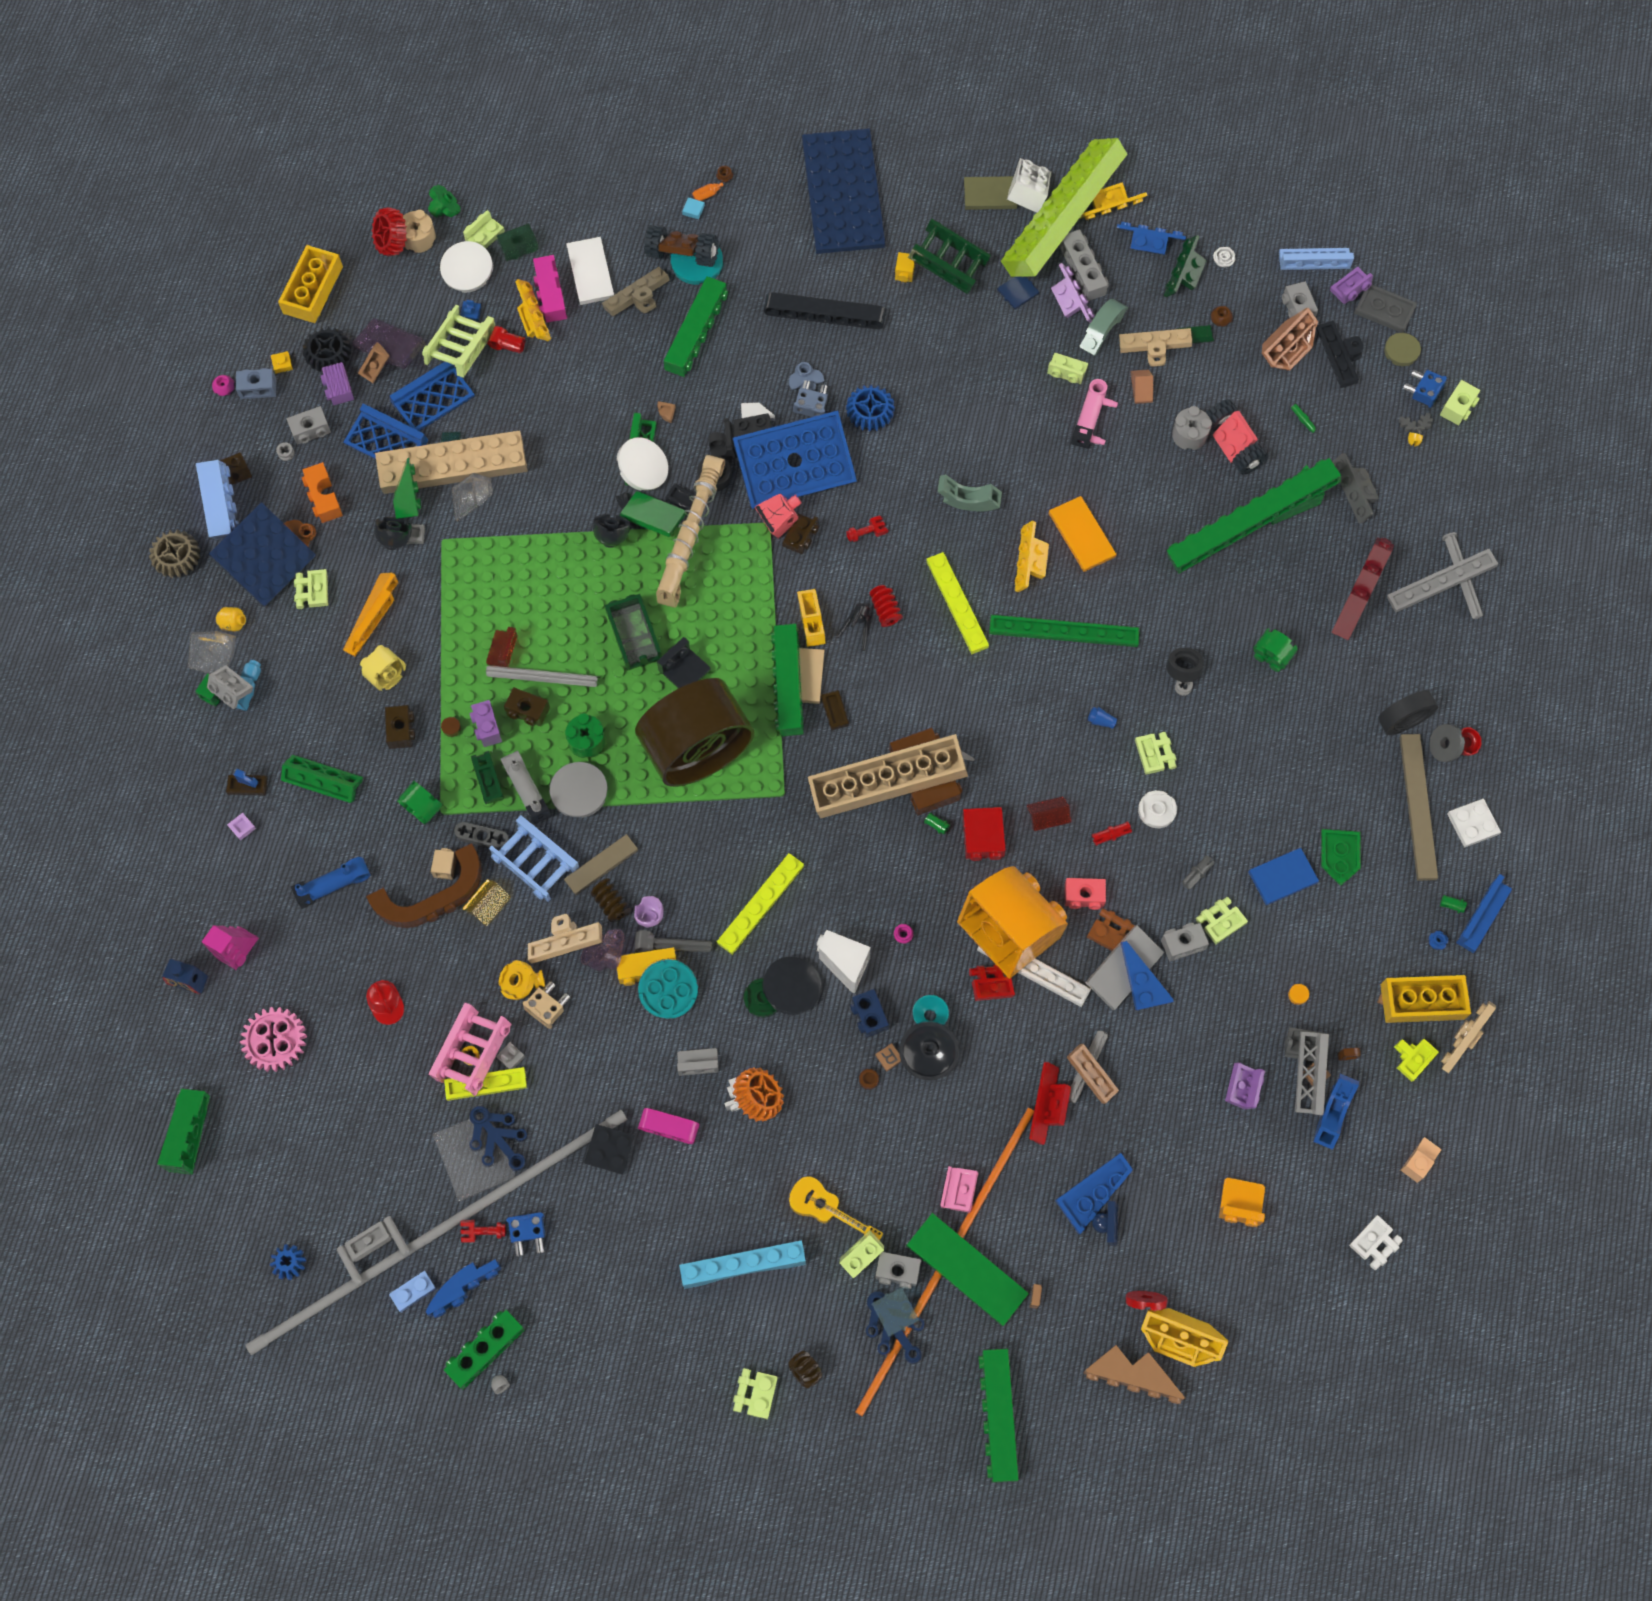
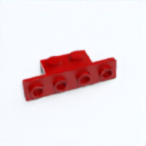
M1049 1062L1043 1063L1029 1136L1030 1140L1040 1145L1045 1144L1048 1126H1064L1071 1086L1067 1084H1056L1059 1067Z

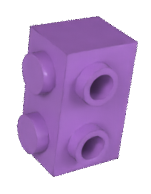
M490 700L471 705L473 712L469 714L472 723H476L478 728L474 730L477 740H481L484 747L501 743L502 739Z

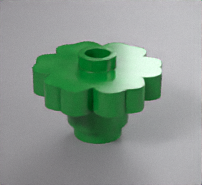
M437 184L429 190V195L433 200L430 202L428 210L434 217L445 214L452 218L460 212V206L456 203L457 199L445 187Z

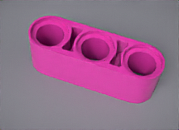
M644 1108L638 1129L683 1143L694 1144L700 1124L692 1120Z

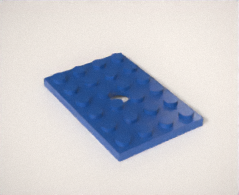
M838 411L732 438L751 509H755L757 505L778 494H782L789 500L794 495L801 497L857 482ZM792 453L800 455L802 459L800 466H790L788 464V456Z

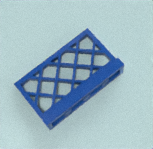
M443 362L390 395V400L407 424L420 431L475 395L464 379L457 376V370L454 365ZM454 373L457 377L456 384L446 382L447 377ZM435 384L443 385L441 393L431 392L432 386ZM445 386L455 388L454 396L444 394ZM458 388L465 389L468 395L464 397L456 396ZM419 394L428 395L426 403L416 401ZM430 395L440 397L439 405L429 403ZM443 398L453 399L452 405L448 407L442 406ZM405 403L413 404L411 412L403 411L400 406ZM415 405L425 406L424 414L414 413ZM428 407L437 408V414L434 416L426 415ZM413 416L423 418L422 423L415 427L412 423Z
M362 404L360 408L361 413L343 443L376 459L375 453L386 450L391 451L399 446H403L404 449L406 448L405 444L412 442L417 444L416 446H423L427 444L428 439L424 433ZM363 419L369 420L371 426L361 429L360 424ZM383 427L386 434L376 437L375 429ZM372 430L374 438L364 441L363 433ZM360 434L362 442L356 444L350 442L353 436ZM399 435L401 442L391 444L390 437ZM387 438L389 446L379 448L378 441ZM375 442L377 449L368 451L366 444Z

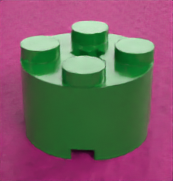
M1266 629L1253 647L1255 652L1254 658L1259 662L1266 661L1270 664L1272 670L1279 672L1285 669L1298 651L1296 645L1293 647L1290 644L1292 640L1277 630L1269 632L1270 629Z
M582 713L568 723L565 735L568 746L574 755L580 758L595 757L602 752L605 747V733L602 723L596 717Z
M414 780L397 800L403 808L424 825L427 822L429 823L443 806L440 801L435 799Z

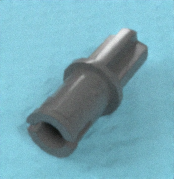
M1205 855L1197 866L1191 868L1192 871L1182 881L1183 886L1191 889L1199 879L1205 877L1204 874L1214 865V861L1209 862L1211 858Z

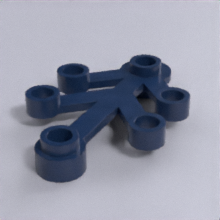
M483 1106L473 1108L470 1112V1121L474 1124L470 1149L476 1152L482 1148L480 1137L483 1127L488 1133L485 1155L482 1157L483 1165L491 1167L494 1164L493 1151L494 1144L496 1143L509 1159V1167L513 1171L522 1170L525 1166L523 1155L515 1154L502 1137L514 1138L518 1142H523L527 1138L526 1131L524 1129L494 1128L490 1123L503 1122L505 1126L510 1127L515 1121L511 1113H506L505 1115L489 1113L488 1109ZM478 1114H482L484 1117L483 1119L478 1120L476 1116ZM511 1117L512 1121L510 1123H506L505 1118ZM519 1132H522L525 1136L523 1138H518L517 1134ZM479 1142L480 1145L479 1147L474 1148L472 1146V1143ZM490 1157L492 1159L491 1163H485V1158ZM515 1160H519L521 1162V1164L517 1167L513 1165V1162Z
M882 1292L871 1293L867 1299L868 1308L872 1312L869 1325L866 1328V1335L869 1338L877 1337V1323L879 1314H881L885 1322L881 1343L877 1348L879 1354L882 1356L889 1354V1342L892 1331L905 1350L906 1361L910 1364H917L922 1357L921 1351L918 1347L911 1345L899 1326L912 1328L920 1332L924 1329V1321L921 1318L912 1320L892 1316L888 1309L901 1310L903 1314H909L913 1309L910 1301L897 1302L887 1300V1297ZM877 1298L881 1300V1304L878 1306L873 1303ZM904 1304L910 1305L908 1311L902 1309ZM920 1321L922 1327L916 1328L914 1326L915 1322ZM870 1328L876 1329V1333L874 1335H870L868 1333V1330ZM886 1345L888 1347L887 1352H881L880 1347ZM911 1351L917 1352V1356L915 1358H911L909 1356V1353Z

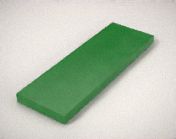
M931 1213L906 1245L1002 1327L1029 1294L933 1213Z

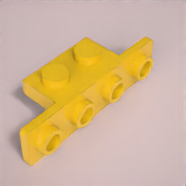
M1123 182L1101 189L1092 201L1094 210L1083 213L1080 219H1092L1096 217L1095 214L1100 212L1102 215L1112 212L1111 209L1117 207V210L1125 208L1127 203L1133 202V205L1143 202V198L1147 196V193L1127 198Z
M516 280L515 282L523 301L517 309L527 336L532 338L536 336L538 339L550 341L549 330L540 311L532 285L527 281Z
M1035 521L1027 523L1021 529L1019 560L1017 562V576L1015 578L1016 592L1028 588L1030 575L1039 579L1044 578L1046 575L1049 544L1034 538Z

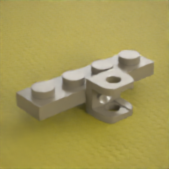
M657 267L602 302L603 308L612 317L632 304H635V307L642 313L651 311L656 307L654 299L651 298L653 297L652 291L670 281L668 274L660 267Z

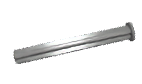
M1455 532L1442 537V540L1446 542L1453 565L1464 560L1456 539L1457 533ZM1471 579L1460 583L1471 617L1479 619L1483 616Z

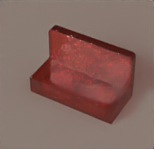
M508 627L507 632L495 631L486 660L487 665L509 667L518 637L516 628Z
M1064 797L1027 805L1034 831L1071 823L1069 805Z

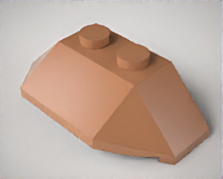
M1309 307L1286 320L1262 344V354L1271 367L1289 371L1312 349L1318 321Z

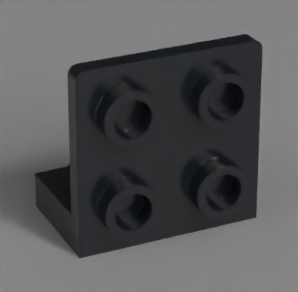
M685 637L680 639L657 661L658 671L678 689L701 680L711 671V668L690 649L689 641Z

